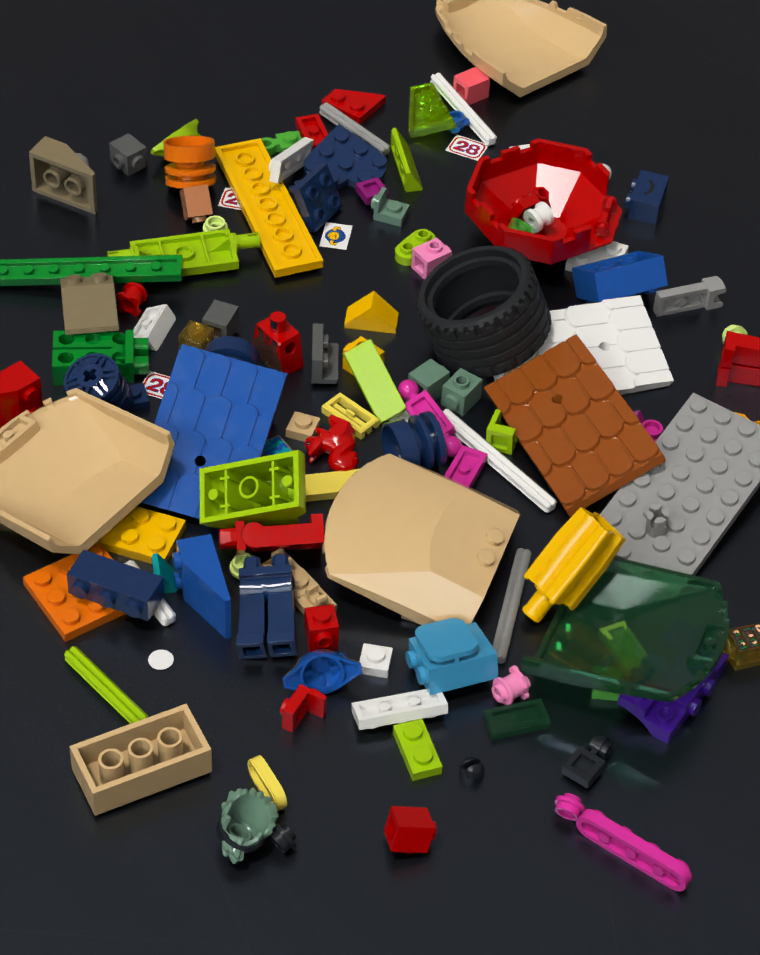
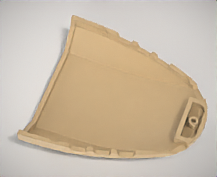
M437 0L436 16L444 31L459 51L490 79L518 97L529 94L589 65L607 35V25L571 7L567 11L558 8L557 2L553 0L550 4L540 0Z

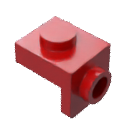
M300 684L291 698L287 697L281 705L282 728L293 733L307 711L323 718L327 711V696L317 689L308 688Z

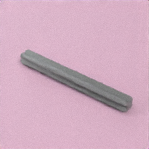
M519 548L516 550L493 642V648L497 652L498 663L500 664L506 662L526 580L524 574L528 570L531 559V551L529 549Z

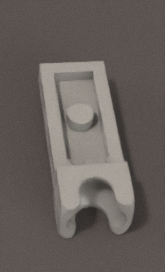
M718 276L703 278L700 283L656 291L653 311L659 317L703 307L706 310L720 308L724 304L718 295L725 293L726 287Z

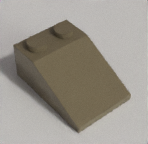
M47 136L42 138L29 151L32 191L96 214L98 207L95 173L66 143Z
M94 273L91 277L68 275L65 279H60L65 335L119 331L112 275Z

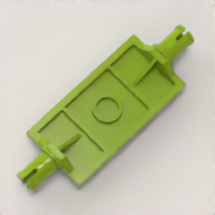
M229 229L136 240L130 241L129 249L107 251V257L182 255L184 260L183 276L239 269L238 250L260 248V236L258 231L236 235V233H230Z

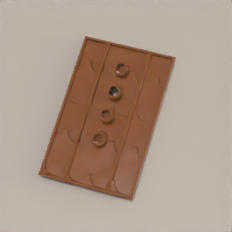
M577 334L547 350L543 355H539L521 365L520 368L507 373L497 379L496 382H492L484 387L495 407L502 410L501 416L507 425L516 428L517 440L569 517L580 507H588L666 461L658 445L640 423L638 417L616 390L611 380Z

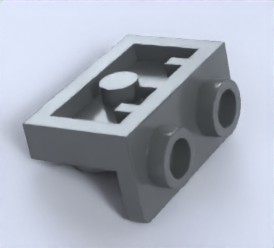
M313 323L311 383L337 384L339 345L337 343H328V335L323 334V324Z

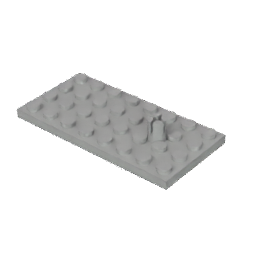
M692 393L655 442L666 461L620 487L600 514L626 538L609 567L675 602L760 486V425L695 393Z

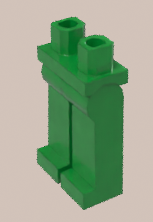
M53 330V386L64 385L65 374L70 365L88 354L101 353L110 356L117 363L127 382H134V374H149L148 338H134V330H126L125 334L122 332H95L65 335V331Z

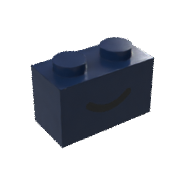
M640 170L638 179L633 178L630 193L626 197L625 208H629L628 219L656 225L666 196L669 176Z

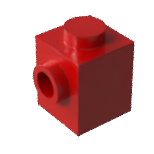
M334 604L304 608V633L309 652L324 649L338 650L339 624Z
M391 806L384 827V834L391 852L428 853L431 840L435 839L437 833L436 823L432 821L428 808Z

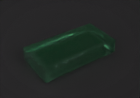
M541 698L483 711V718L492 740L548 729L551 725V720Z

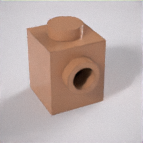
M208 184L186 187L180 190L185 221L192 220V224L205 222L206 217H210L213 214Z

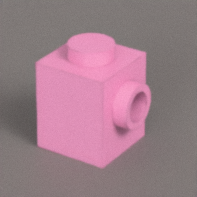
M434 238L412 248L411 268L425 280L436 266L452 256V251L438 238Z

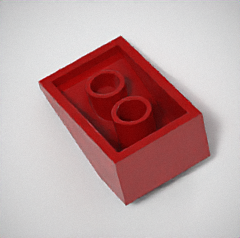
M21 360L0 371L1 428L22 412L28 410L31 414L43 407L41 379Z

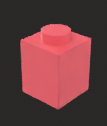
M477 67L454 76L453 88L468 105L489 97L490 78Z

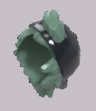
M238 788L236 792L231 790L229 791L227 801L221 804L222 811L216 826V834L222 845L223 855L225 857L229 856L233 864L242 861L244 854L256 851L263 844L266 838L272 834V829L276 826L275 821L279 817L276 803H271L272 798L264 796L263 791L256 792L255 788H251L249 791L246 788Z

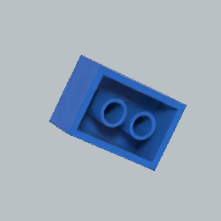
M640 250L572 268L576 297L587 300V303H599L606 299L636 296L637 293L644 292V294L656 293L660 287L668 285L663 255Z

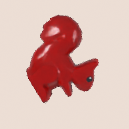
M330 415L328 421L331 427L328 431L316 427L315 432L318 435L305 439V448L310 456L309 462L313 463L323 453L329 454L328 465L332 471L353 470L359 462L358 453L353 451L356 446L355 430L350 422Z

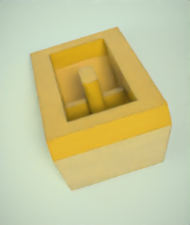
M373 291L348 306L344 328L396 334L399 312Z

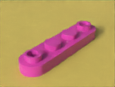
M586 809L576 820L578 830L586 838L674 891H683L692 880L690 868L684 861L675 859L662 851L656 844L645 841L635 835L629 828L620 826L610 820L601 811Z

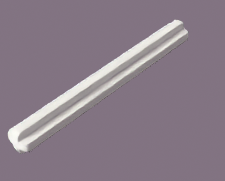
M441 73L432 74L430 83L455 111L462 112L464 118L469 119L470 123L468 126L486 146L495 145L497 136Z

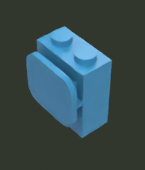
M449 618L421 625L415 630V637L408 638L409 651L405 653L408 667L415 670L418 683L424 685L430 695L493 680L498 677L497 652L476 622L466 624L461 619Z

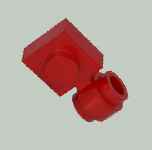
M544 187L533 188L526 198L524 196L517 198L512 203L513 208L508 213V218L510 220L512 218L522 219L523 213L528 209H534L538 202L543 201L547 204L549 201L548 190Z

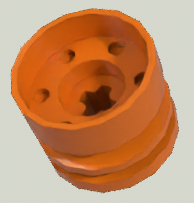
M190 135L172 137L163 141L164 159L174 162L165 166V173L168 174L165 176L167 186L183 189L206 184L211 186L216 183V174L213 173L216 171V166L211 162H206L215 158V141L213 138Z

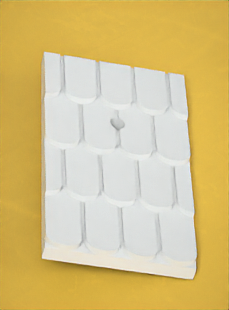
M640 295L606 299L599 303L569 306L567 309L550 311L552 322L547 339L542 347L523 363L525 364L533 358L543 355L547 350L577 334L620 395L666 387L674 381ZM512 369V370H510V371H508V372H505V373H502V374L493 376L495 382L497 381V379H499V378H501L502 376L506 375L507 373L513 371L514 369Z

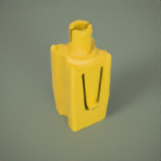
M580 507L554 535L524 574L526 580L530 579L535 583L534 586L537 591L522 608L523 612L530 619L539 623L554 604H565L570 610H574L608 568L626 538L600 514L596 512L591 513L585 508Z

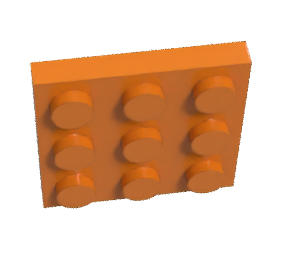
M100 542L87 550L112 559ZM72 554L23 576V585L65 642L126 614L112 608H105L87 599L77 598L68 592L67 573L80 554Z

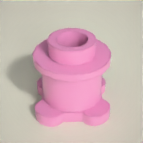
M515 665L509 668V675L504 678L497 677L493 680L492 694L499 703L507 706L511 705L514 699L519 696L523 700L530 697L528 692L529 687H531L530 680Z

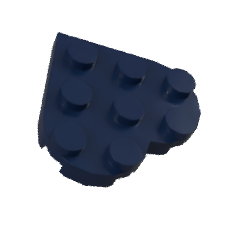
M338 124L309 153L305 159L304 172L307 175L319 163H327L337 190L346 185L356 189V183L376 177L382 182L385 177L387 158L376 148Z

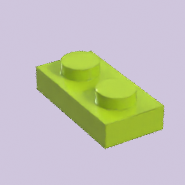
M423 719L393 725V735L412 781L442 774L443 766Z

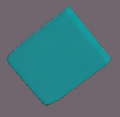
M153 553L152 572L163 577L164 594L177 592L178 589L175 588L173 572L175 570L158 553Z

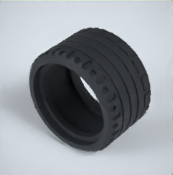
M480 246L449 257L430 272L417 293L416 310L441 365L454 374L460 368L477 377H490L508 372L530 359L542 347L551 329V314L531 262L521 252L508 247ZM502 304L482 316L466 319L483 308Z

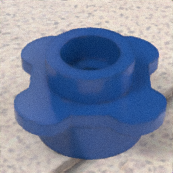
M451 111L446 114L445 121L441 125L442 128H447L451 133L456 134L464 126H468L470 121L468 118H464L462 112Z

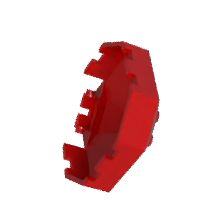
M540 138L530 141V147L520 150L518 145L500 151V157L490 160L488 155L480 157L467 186L465 213L494 246L508 247L521 252L528 260L551 265L611 244L622 209L618 206L616 198L607 194L610 172L602 163L595 164L592 161V153L587 148ZM533 188H546L549 192L547 205L553 211L554 222L550 225H544L543 229L535 234L508 228L511 220L507 215L513 208L512 203L520 196L526 198Z

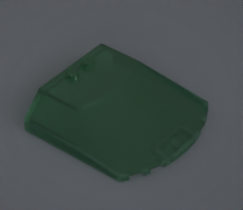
M614 557L605 572L574 610H570L565 604L559 605L535 656H523L521 672L586 690L672 702L699 685L719 662L728 640L730 626L728 601L724 600L722 595L723 589L718 581Z

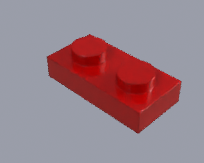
M319 114L295 118V126L301 138L307 137L314 140L312 150L328 135Z

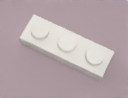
M304 137L272 158L269 164V181L279 184L302 168L305 159L312 151L314 140Z
M427 689L351 703L352 714L359 730L375 729L380 726L401 724L407 721L448 714V703L443 693L430 695Z

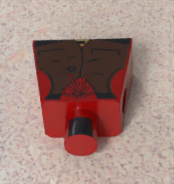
M275 311L271 313L270 317L256 324L253 346L259 352L262 361L271 369L287 373L288 376L304 368L300 334L286 321V315L283 312Z

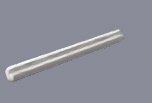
M445 409L443 411L455 427L456 433L454 435L469 448L487 453V463L545 513H550L556 508V499L451 410Z

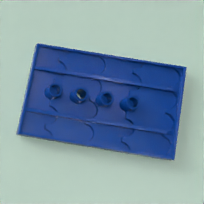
M182 344L154 422L155 425L171 433L175 446L164 482L141 503L200 519L199 469L262 457L288 374ZM200 457L206 459V463L203 466H197V460Z

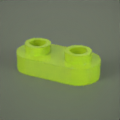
M427 229L414 231L396 246V262L403 266H411L412 248L434 239L435 235Z

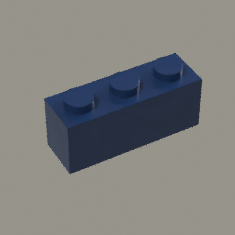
M84 549L67 573L68 592L70 594L146 621L150 620L164 597L163 577Z

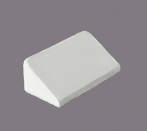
M163 304L146 308L134 328V338H148L150 351H157L176 320L169 306Z

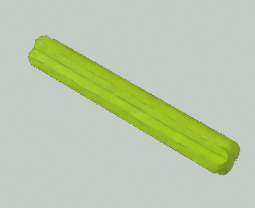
M72 646L69 650L65 651V661L130 724L148 718V715L78 647Z

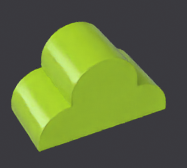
M300 450L199 469L200 524L204 526L234 528L235 521H244V526L251 522H256L263 526L299 524V516L306 513L305 454Z

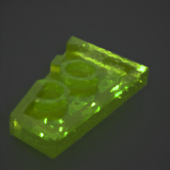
M433 82L410 87L408 131L411 138L457 128Z

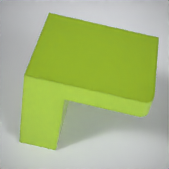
M496 409L486 429V441L499 452L512 455L518 442L516 428L501 425L502 410Z

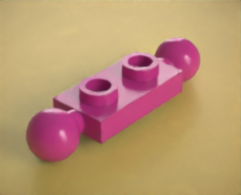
M409 379L402 381L398 386V392L401 398L407 401L404 404L410 416H419L420 413L425 411L432 412L442 428L447 446V457H455L462 446L459 438L451 436L456 433L455 427L426 389L419 393V387L415 381Z

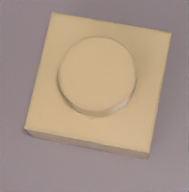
M295 411L286 428V437L305 442L306 438L316 435L315 428L320 427V418Z

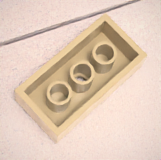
M187 703L69 746L72 770L95 816L212 772V750Z

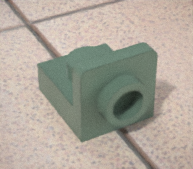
M382 187L378 195L375 194L371 201V209H374L373 220L401 227L409 214L410 205L387 199V188Z

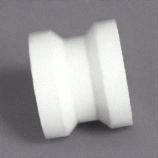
M543 201L538 202L534 209H528L523 213L524 221L534 227L535 233L541 231L544 225L552 224L555 219L553 211Z

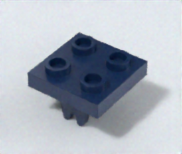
M319 163L302 180H296L294 182L295 185L289 186V190L294 194L298 204L297 210L302 215L309 232H316L343 206L327 163Z

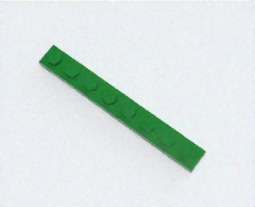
M182 255L0 260V286L61 285L60 279H65L68 275L91 277L94 273L112 275L114 283L182 281L184 260Z

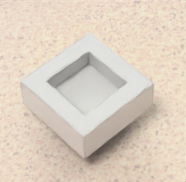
M364 643L359 661L362 666L361 674L388 678L393 648Z

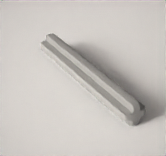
M328 102L319 107L320 115L336 126L338 124L376 148L382 155L386 156L390 153V145Z

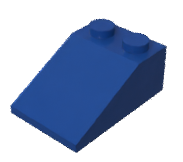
M211 534L176 540L177 552L172 553L174 568L178 570L173 572L175 588L181 589L184 600L225 639L231 638V599Z

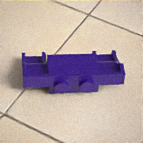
M679 620L663 641V647L679 657L656 688L633 678L619 696L617 703L635 715L652 736L666 744L671 741L689 715H696L704 695L707 697L711 695L717 683L716 679L725 669L729 655L704 643L703 633Z

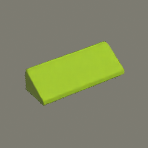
M392 128L390 147L404 190L406 192L422 191L423 187L409 145L397 128Z
M366 340L344 353V357L374 416L380 419L379 425L403 415L406 406L372 340Z

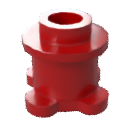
M127 283L123 288V292H118L116 295L118 300L117 310L121 313L127 312L133 316H139L141 313L139 306L147 300V291L139 283Z

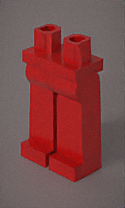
M727 331L718 365L716 386L726 387L727 382L760 386L759 337Z
M323 513L311 514L308 523L263 526L259 523L251 522L244 526V521H235L234 528L219 529L220 550L235 549L236 555L246 551L267 552L276 551L280 548L283 550L321 548L324 543Z

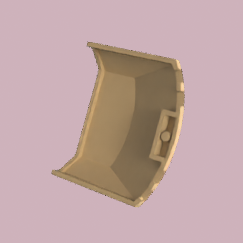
M75 388L66 391L68 396L52 402L51 397L42 401L43 407L31 414L26 410L0 428V523L52 553L81 554L83 549L87 551L164 482L175 446L172 435L168 430Z
M390 453L357 470L340 489L331 505L324 526L325 535L323 543V554H325L327 563L325 567L327 578L420 625L449 618L461 619L466 624L472 623L520 516L519 511L448 477Z

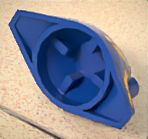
M327 649L315 650L302 656L296 665L283 676L284 688L296 690L302 684L308 688L317 689L322 694L331 693L362 673V666L359 661L347 658L345 653H338Z

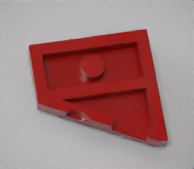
M334 89L322 99V105L328 102L361 125L386 103V96Z

